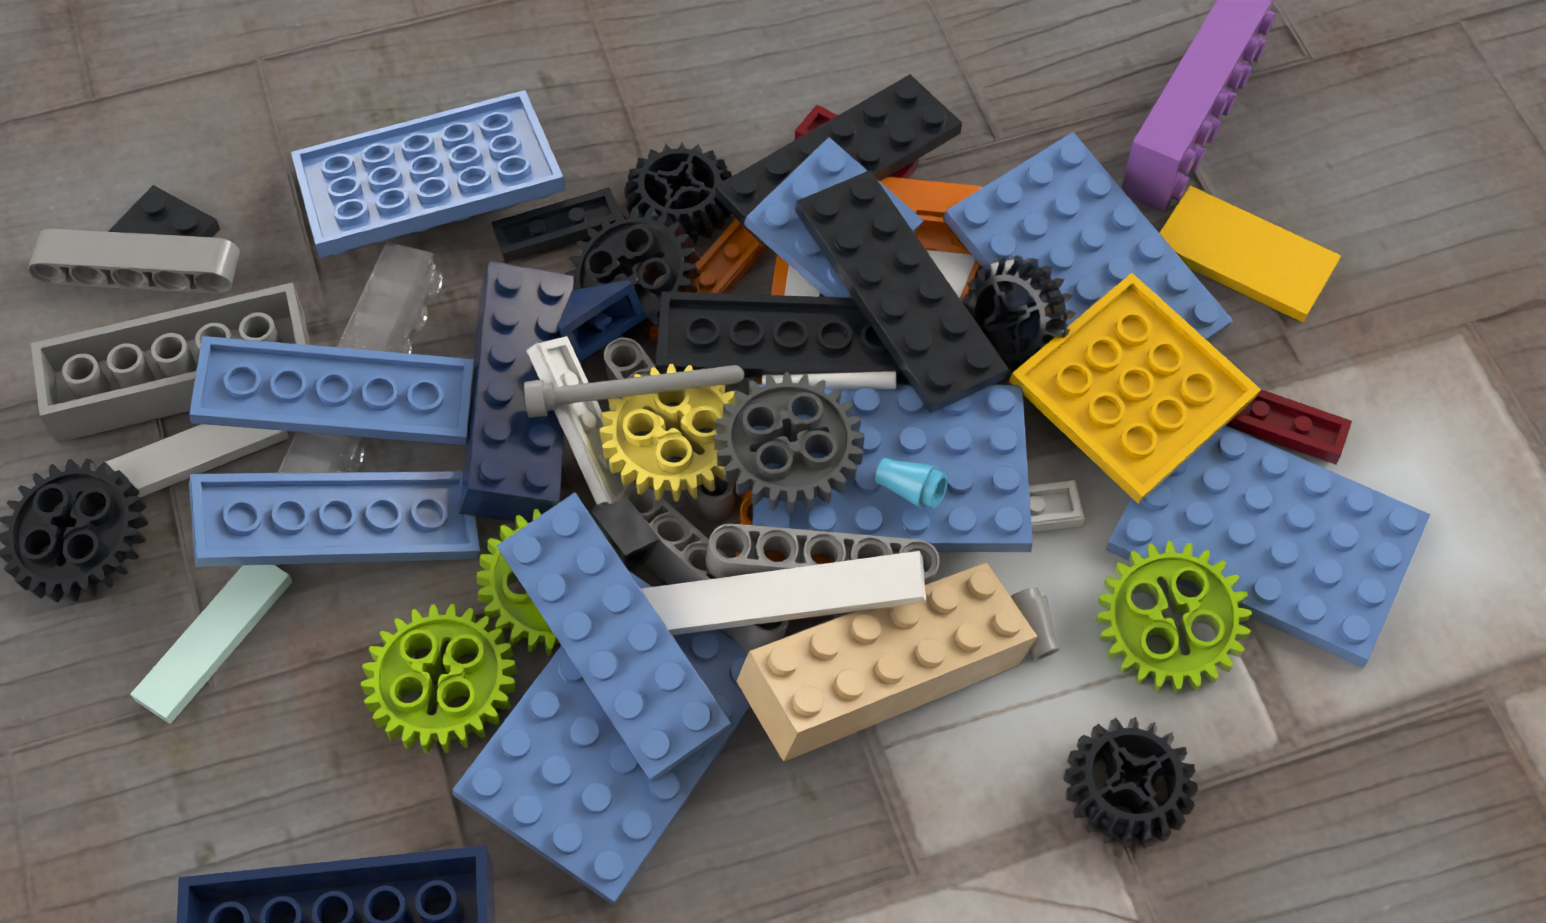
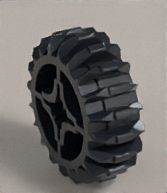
M681 142L677 149H671L665 143L663 152L658 153L650 149L648 159L638 158L636 168L629 169L628 182H626L624 188L625 199H627V212H629L630 216L633 207H637L642 215L645 216L649 208H653L659 217L667 213L674 223L679 222L695 244L698 240V235H703L710 239L713 228L723 230L725 219L731 218L732 213L716 198L715 186L732 177L731 171H727L724 159L716 160L713 150L702 154L699 144L693 149H686L684 143Z
M1020 255L1011 256L1008 259H996L990 265L982 267L977 271L978 278H974L967 283L972 293L965 294L961 299L969 306L968 311L1008 369L1011 370V373L1017 370L1053 338L1066 337L1070 332V329L1066 328L1069 326L1066 320L1073 318L1076 312L1066 309L1065 302H1068L1073 295L1068 293L1062 294L1059 289L1065 279L1055 278L1051 280L1053 267L1048 265L1039 267L1038 259L1028 258L1024 260L1023 256ZM1022 310L1027 311L1026 314L1018 316L1017 318L1010 320L1008 319L1009 315L1015 314L1016 312Z
M1115 717L1110 721L1108 730L1097 724L1092 728L1091 737L1081 736L1076 745L1078 750L1070 751L1067 762L1071 767L1065 770L1063 776L1064 782L1071 785L1066 790V800L1078 802L1073 810L1074 818L1089 816L1090 819L1086 825L1088 833L1096 831L1098 827L1105 830L1103 835L1105 844L1110 843L1114 835L1121 836V843L1124 849L1131 847L1134 837H1137L1144 849L1151 846L1153 835L1161 842H1164L1171 835L1170 828L1178 831L1183 827L1186 821L1183 815H1190L1195 806L1194 801L1190 799V797L1195 796L1198 790L1197 783L1190 780L1196 771L1195 764L1182 762L1187 755L1186 747L1172 749L1173 732L1165 734L1162 738L1155 735L1157 731L1155 722L1150 723L1146 730L1139 729V722L1134 717L1130 719L1127 728H1123L1120 721ZM1130 753L1139 755L1141 757H1144L1145 759L1136 758L1134 756H1131ZM1100 759H1103L1107 765L1105 772L1109 779L1106 780L1102 789L1097 790L1093 781L1092 767ZM1160 775L1164 777L1168 791L1167 802L1161 807L1154 800L1156 793L1152 788V785H1154L1157 777ZM1123 778L1127 782L1126 784L1124 782L1121 783ZM1134 781H1136V782H1139V781H1140L1138 787L1136 786L1135 783H1133ZM1115 806L1126 807L1132 813H1127L1119 809H1116Z

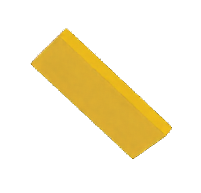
M1189 186L1159 233L1189 269L1302 323L1306 320L1341 258V255L1192 186Z

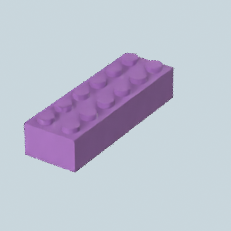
M1273 0L1216 1L1132 143L1122 190L1129 198L1162 212H1166L1173 198L1177 200L1182 198L1190 180V177L1186 175L1190 170L1194 172L1198 170L1206 152V149L1202 147L1206 142L1212 144L1222 123L1218 119L1221 115H1229L1237 98V94L1234 91L1237 87L1240 89L1245 87L1253 68L1249 66L1252 61L1258 63L1263 55L1268 40L1263 39L1262 36H1267L1276 17V13L1270 11Z

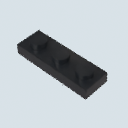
M608 187L491 222L503 260L505 263L591 238L587 229L592 228L600 232L603 229L601 218H606L612 224L616 222V212L619 209L611 189Z

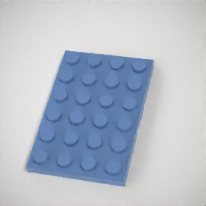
M526 90L291 152L314 242L320 258L332 254H343L350 249L372 243H383L390 238L412 232H423L434 226L452 221H463L474 215L496 209H507L514 204L536 198L543 199L552 194L566 191L563 175Z
M1074 132L946 210L942 218L981 267L990 265L996 259H1008V257L1015 255L1023 256L1024 260L1028 258L1038 259L1039 267L1045 265L1053 267L1051 280L1055 278L1065 279L1059 289L1062 294L1068 293L1073 295L1068 302H1065L1066 309L1076 312L1073 318L1066 320L1068 325L1074 322L1131 273L1139 278L1207 341L1228 328L1233 321ZM1022 310V311H1019V313H1020L1021 315H1024V314L1027 313V311H1026V310Z
M758 384L761 388L765 387V384ZM897 385V389L874 390L872 388L841 390L840 404L846 402L853 403L851 417H861L859 432L864 433L865 436L863 448H861L863 450L862 463L856 465V478L854 480L846 479V488L843 494L831 488V501L828 504L823 502L818 496L814 497L813 510L810 511L805 507L803 501H796L793 513H789L786 501H779L776 509L771 511L769 508V498L763 497L760 502L753 505V525L920 539L929 542L938 552H1031L1033 538L1022 388L1018 385H990L931 414L911 385ZM825 388V393L828 395L837 389ZM809 415L796 416L803 420L812 418ZM756 425L754 426V429L760 431L768 429V427L763 425ZM819 452L809 454L814 458L826 457L825 454ZM886 457L896 461L938 465L939 471L948 475L946 492L939 506L935 509L930 507L920 509L885 486L876 484L875 474L881 460ZM775 463L765 465V467L772 470L782 468L781 465Z
M1225 425L1139 504L1132 498L1130 499L1108 542L1106 550L1129 560L1130 553L1133 550L1145 559L1148 544L1151 543L1156 547L1159 554L1164 553L1168 541L1173 542L1176 553H1182L1186 544L1192 543V556L1197 558L1208 549L1210 550L1208 560L1210 565L1214 566L1222 560L1227 562L1222 572L1224 578L1236 574L1240 577L1232 590L1233 592L1245 591L1248 593V597L1243 603L1238 605V608L1251 610V617L1364 668L1371 656L1430 514ZM1181 580L1177 582L1200 593L1198 586L1192 581Z
M630 572L641 589L652 587ZM719 630L672 636L725 712L733 727L654 782L649 780L561 645L453 788V796L614 906L751 709L749 702L736 682L748 653L737 642Z

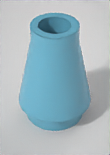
M884 457L877 467L875 482L885 486L920 509H925L926 507L935 509L939 506L945 495L948 475L939 471L938 465L896 461Z

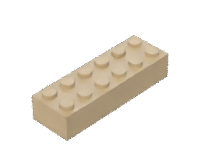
M985 562L925 585L926 602L855 611L749 651L736 682L783 762L1019 666L1038 636L989 564Z

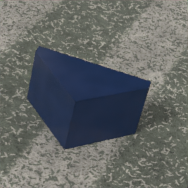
M626 280L572 290L557 327L562 337H568L578 361L581 362L647 317L632 282Z

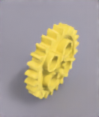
M669 364L667 373H675L674 365ZM688 365L684 371H691L692 366ZM651 367V375L660 374L655 367ZM637 373L634 375V377H642ZM725 385L621 397L622 399H608L610 411L602 412L601 416L604 427L600 428L601 443H604L602 444L604 459H610L609 464L612 474L621 472L622 484L624 486L637 480V494L639 495L646 492L649 487L654 488L655 500H660L665 490L671 491L675 502L679 501L681 490L686 489L695 499L698 497L697 486L702 484L711 492L714 491V477L717 476L724 480L725 468L717 466L718 451L714 450V435H717L716 420L723 418L724 403L734 405L735 391L725 393ZM672 402L680 403V405L675 407L666 406V404ZM702 428L714 429L712 432L701 433L698 431ZM639 431H648V432H650L649 434L644 435V436H635V435H634L635 433H637V432H639ZM671 457L683 458V460L676 463L666 461Z

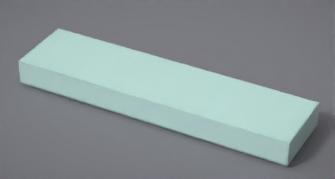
M243 565L131 692L130 695L133 699L171 724L293 582L290 575L275 565Z

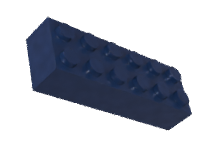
M491 261L488 263L479 297L472 390L459 514L514 522L516 521V516L520 515L527 523H531L535 509H538L542 515L559 503L564 432L554 410L548 411V416L529 418L524 382L540 380L527 350L537 343L562 338L557 325L573 290L574 276Z
M486 845L179 877L177 923H495L493 863Z

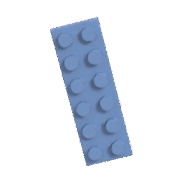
M202 336L189 416L191 423L466 445L474 359Z
M463 471L190 475L189 490L195 567L477 559L480 547L475 516L459 514Z
M575 492L497 545V548L649 780L654 782L733 727L725 712Z

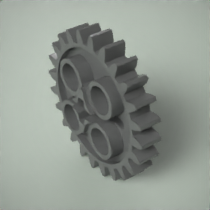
M785 372L782 383L777 384L770 374L766 375L765 387L762 388L754 381H749V395L736 390L734 392V405L724 403L723 418L716 420L717 435H714V450L718 451L717 466L725 467L724 480L728 482L737 479L736 493L738 495L745 493L749 489L752 490L753 505L760 502L763 497L769 498V508L771 511L776 509L779 501H786L789 513L794 512L796 501H803L805 507L810 511L813 510V501L816 496L826 504L830 503L831 488L843 494L846 488V479L854 480L857 472L856 465L862 463L863 450L861 448H863L865 436L864 433L859 432L861 417H851L853 403L846 402L840 404L841 390L837 389L827 395L825 393L826 381L823 379L815 387L808 386V374H804L799 383H792L789 372ZM809 415L812 418L803 420L796 416ZM763 425L768 427V429L759 431L752 427ZM819 452L825 454L826 457L814 458L809 454ZM775 463L781 465L782 468L772 470L765 467V465Z

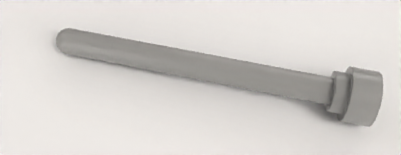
M732 365L554 387L553 383L544 384V380L524 382L528 416L533 418L548 416V411L556 410V405L739 383L744 377V372L741 367Z

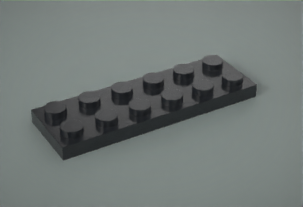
M909 74L716 185V198L767 249L769 247L744 225L746 217L826 139L831 138L867 171L871 170L877 180L882 181L961 134L962 122Z
M871 170L796 201V214L930 414L1006 378L1009 371L1008 367Z
M690 292L661 293L655 364L660 374H667L669 364L674 365L676 372H683L688 365L692 366V370L737 365L744 372L743 378H762L763 375L785 374V372H789V374L896 371L897 383H909L853 298Z

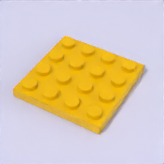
M1133 273L1129 274L1066 327L1070 329L1066 337L1053 338L1015 370L1009 380L1012 385L1021 387L1023 395L1138 504L1250 404L1261 391L1257 385Z

